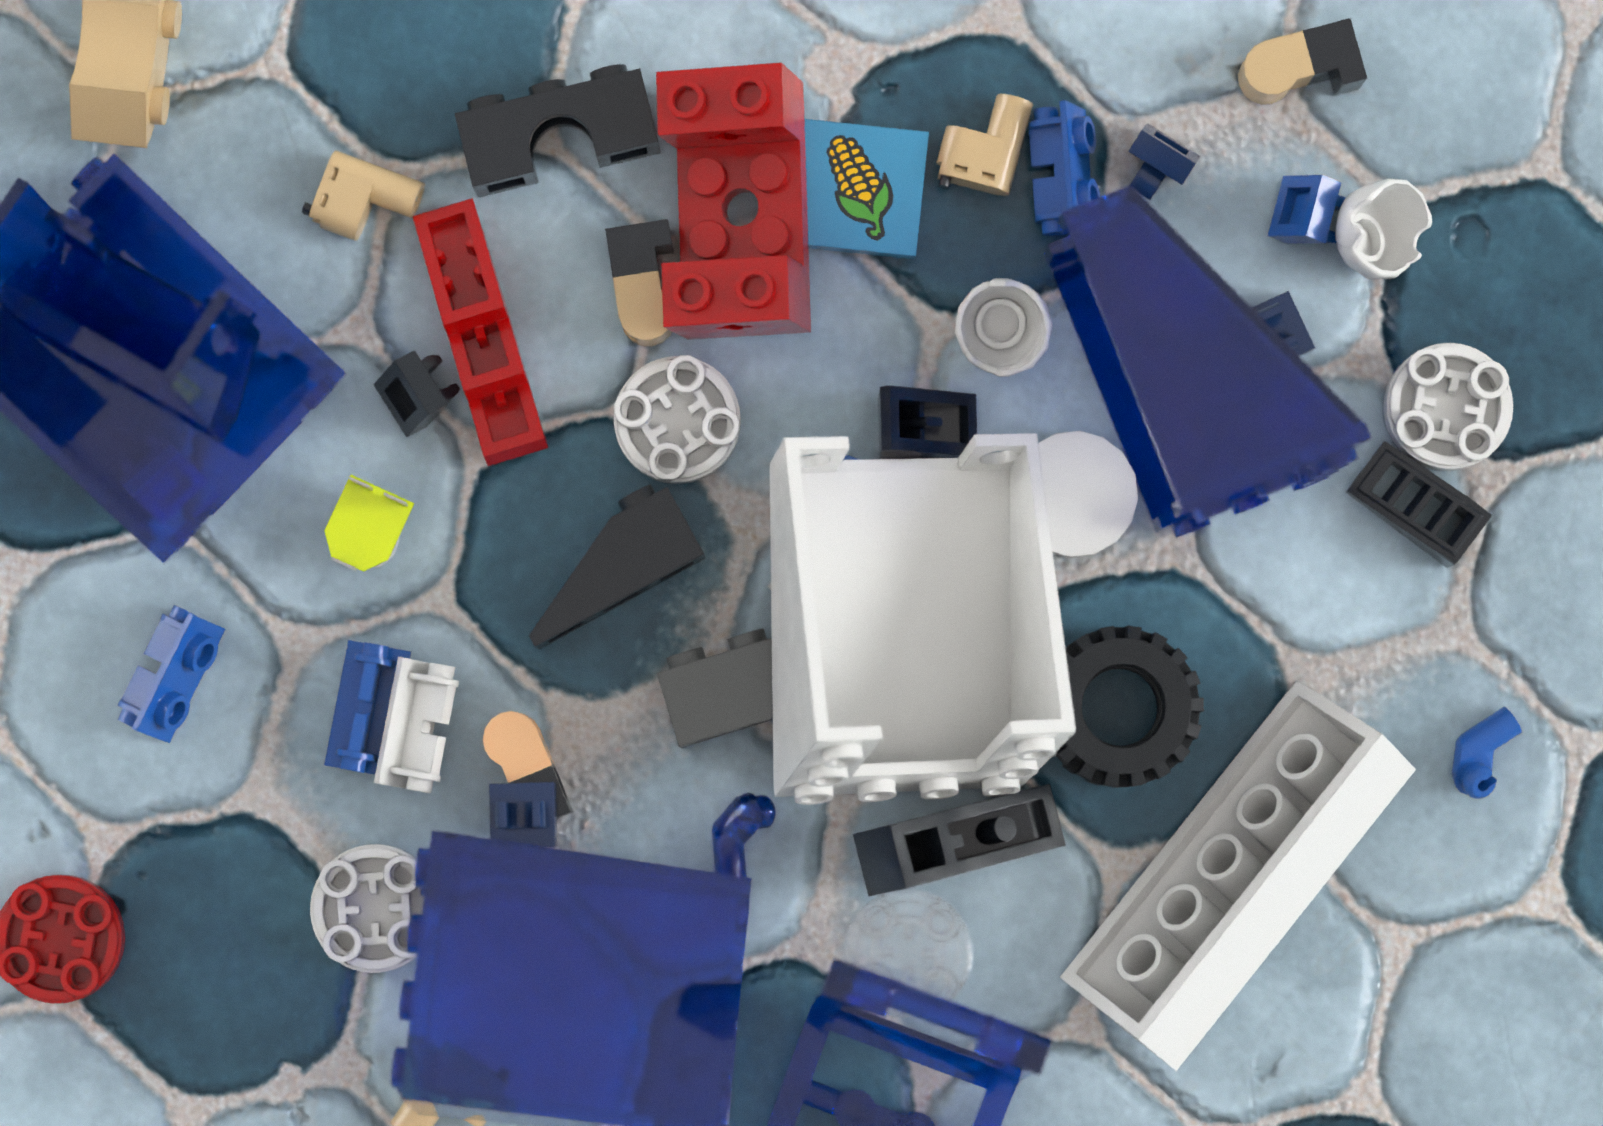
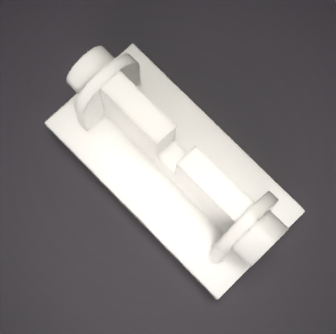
M398 657L374 783L431 793L433 782H440L441 776L439 774L447 737L433 735L435 722L449 725L456 687L459 686V681L453 680L455 667Z

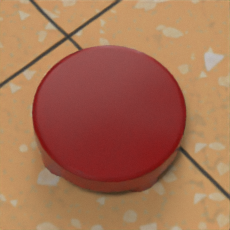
M51 875L37 878L19 886L0 911V976L29 998L45 1003H68L83 999L102 988L114 975L121 962L125 947V928L120 911L112 898L102 888L87 879L73 875Z

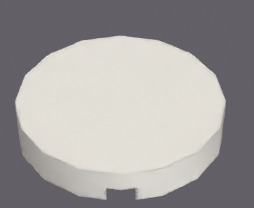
M1083 431L1055 433L1039 442L1052 552L1055 555L1066 558L1093 556L1115 544L1132 523L1138 502L1136 475L1124 453L1104 437Z

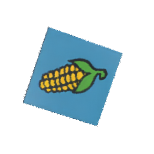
M805 119L809 248L915 260L929 132Z

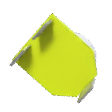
M350 474L324 530L332 560L352 570L357 571L359 569L363 572L371 568H378L387 563L397 550L400 534L413 509L414 503Z

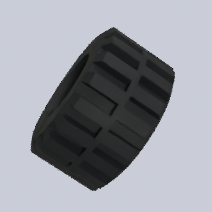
M1129 625L1126 627L1109 626L1085 634L1065 648L1076 732L1057 750L1055 755L1063 763L1062 766L1071 774H1076L1085 779L1086 782L1097 786L1103 785L1111 788L1133 787L1160 779L1170 773L1171 769L1177 763L1182 762L1190 753L1188 749L1192 741L1198 739L1202 725H1198L1200 712H1204V697L1199 698L1197 685L1201 683L1196 670L1191 672L1185 662L1188 659L1187 656L1179 648L1174 649L1166 643L1167 638L1156 632L1151 634L1142 631V627ZM1114 669L1132 671L1140 675L1149 684L1154 693L1157 704L1155 722L1150 731L1135 743L1121 746L1105 743L1092 734L1084 721L1082 700L1085 690L1095 677L1105 671Z

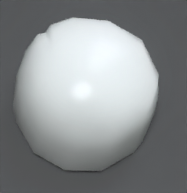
M1385 179L1372 182L1351 192L1342 203L1336 221L1335 238L1338 252L1343 261L1366 279H1392L1399 276L1410 264L1419 260L1422 254L1416 249L1418 237L1432 225V216L1423 193L1408 180Z
M994 278L972 288L959 305L955 334L963 354L973 365L998 377H1009L1034 367L1049 347L1053 325L1047 304L1030 286L1008 278Z

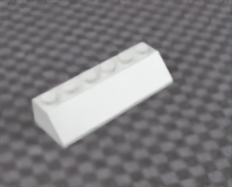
M1296 680L1060 978L1177 1071L1416 769L1382 733L1299 680Z

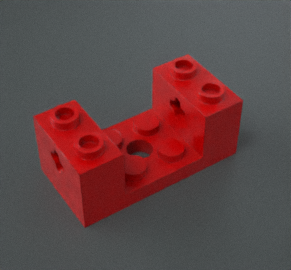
M782 62L656 72L658 136L677 149L680 262L661 263L663 327L688 340L811 333L803 82ZM740 193L754 194L759 205L758 213L754 220L744 226L732 225L727 214L730 201Z

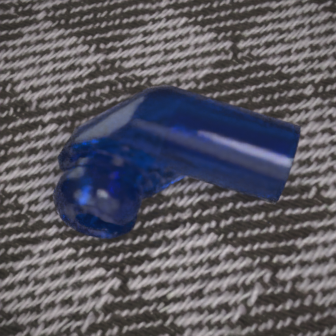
M749 792L737 796L713 823L712 842L716 881L747 879L744 844L758 829L769 828L776 817L775 805L768 796H755Z

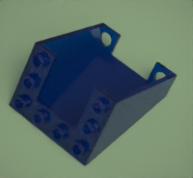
M113 154L106 162L97 156L71 182V185L77 192L68 201L79 212L72 219L66 213L60 215L40 236L39 241L45 246L29 264H26L20 258L0 277V411L161 562L166 563L172 559L340 384L347 374L117 155Z
M1132 185L1062 212L1058 220V226L1062 235L1069 233L1070 236L1049 243L1044 256L1124 455L1136 475L1138 490L1156 533L1172 528L1175 538L1187 535L1211 525L1209 519L1231 509L1235 515L1269 502V494L1289 486L1292 487L1294 492L1328 479L1330 475L1339 472V469L1348 466V463L1359 459L1355 448L1371 438L1367 425Z
M441 831L431 832L430 848L419 847L415 866V887H419L421 896H424L422 914L411 913L407 935V953L417 954L414 981L403 980L400 995L399 1020L410 1021L407 1048H395L391 1074V1086L398 1089V1093H401V1100L418 1115L532 1126H729L743 962L751 896V878Z

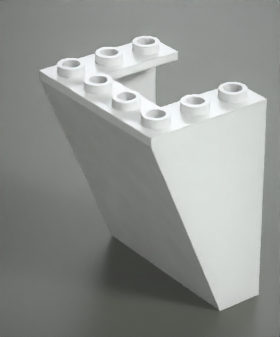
M1037 433L975 434L958 458L843 460L850 449L848 437L784 438L770 462L773 783L775 797L795 796L796 803L813 805L831 801L834 795L858 794V800L879 802L896 797V792L920 791L921 798L931 800L955 796L959 793V789H982V794L987 797H1000L1018 793L1021 790L1020 787L1033 775L1037 774L1038 770L1076 732Z

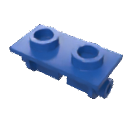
M1066 100L1059 101L1060 116L1057 107L1034 109V120L1028 122L1031 167L1043 168L1054 166L1055 174L1052 177L1032 179L1035 223L1042 225L1043 236L1067 234V223L1068 227L1088 235L1095 234L1094 216L1099 215L1101 201L1098 185L1095 179L1091 178L1089 154L1094 153L1096 148V133L1093 121L1089 116H1086L1085 109Z
M176 605L173 606L169 616L162 614L160 622L144 652L145 655L161 662L157 673L139 665L137 666L122 699L118 703V706L123 708L118 720L131 726V729L170 743L176 729L183 724L189 713L190 701L204 672L215 661L218 644L226 629Z
M348 640L324 765L375 775L398 657L410 659L411 651Z

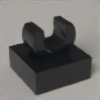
M414 350L396 359L373 384L406 438L426 428L460 390L457 383L440 389L432 379L430 373L443 362L439 355H430L421 361Z

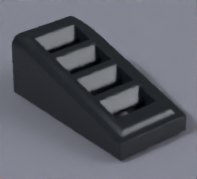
M1386 441L1382 442L1346 491L1348 495L1446 568L1454 566L1460 560L1492 516L1491 513ZM1390 465L1400 471V474L1382 498H1380L1371 491ZM1414 481L1421 488L1405 510L1400 512L1393 505L1409 483ZM1432 496H1434L1442 504L1425 527H1423L1414 520ZM1455 512L1463 520L1445 542L1436 535L1452 513Z

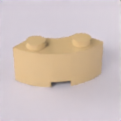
M82 0L79 49L75 69L69 83L72 140L147 148L154 125L166 124L169 113L170 93L169 88L163 87L169 38L177 39L181 29L182 4L180 1Z

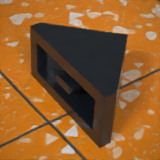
M891 385L881 386L878 394L879 459L958 458L972 437L977 434L976 394Z

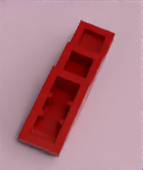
M473 198L412 216L442 323L448 335L462 388L468 400L487 466L547 449L548 444Z

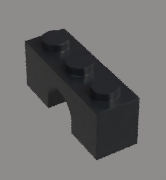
M625 64L610 65L592 71L590 73V81L566 86L565 80L554 79L529 87L528 96L505 101L504 95L492 94L469 101L467 103L468 110L455 113L472 187L477 197L539 183L534 165L535 147L545 133L557 127H573L585 133L594 145L600 168L660 154L659 142L641 69L628 71Z

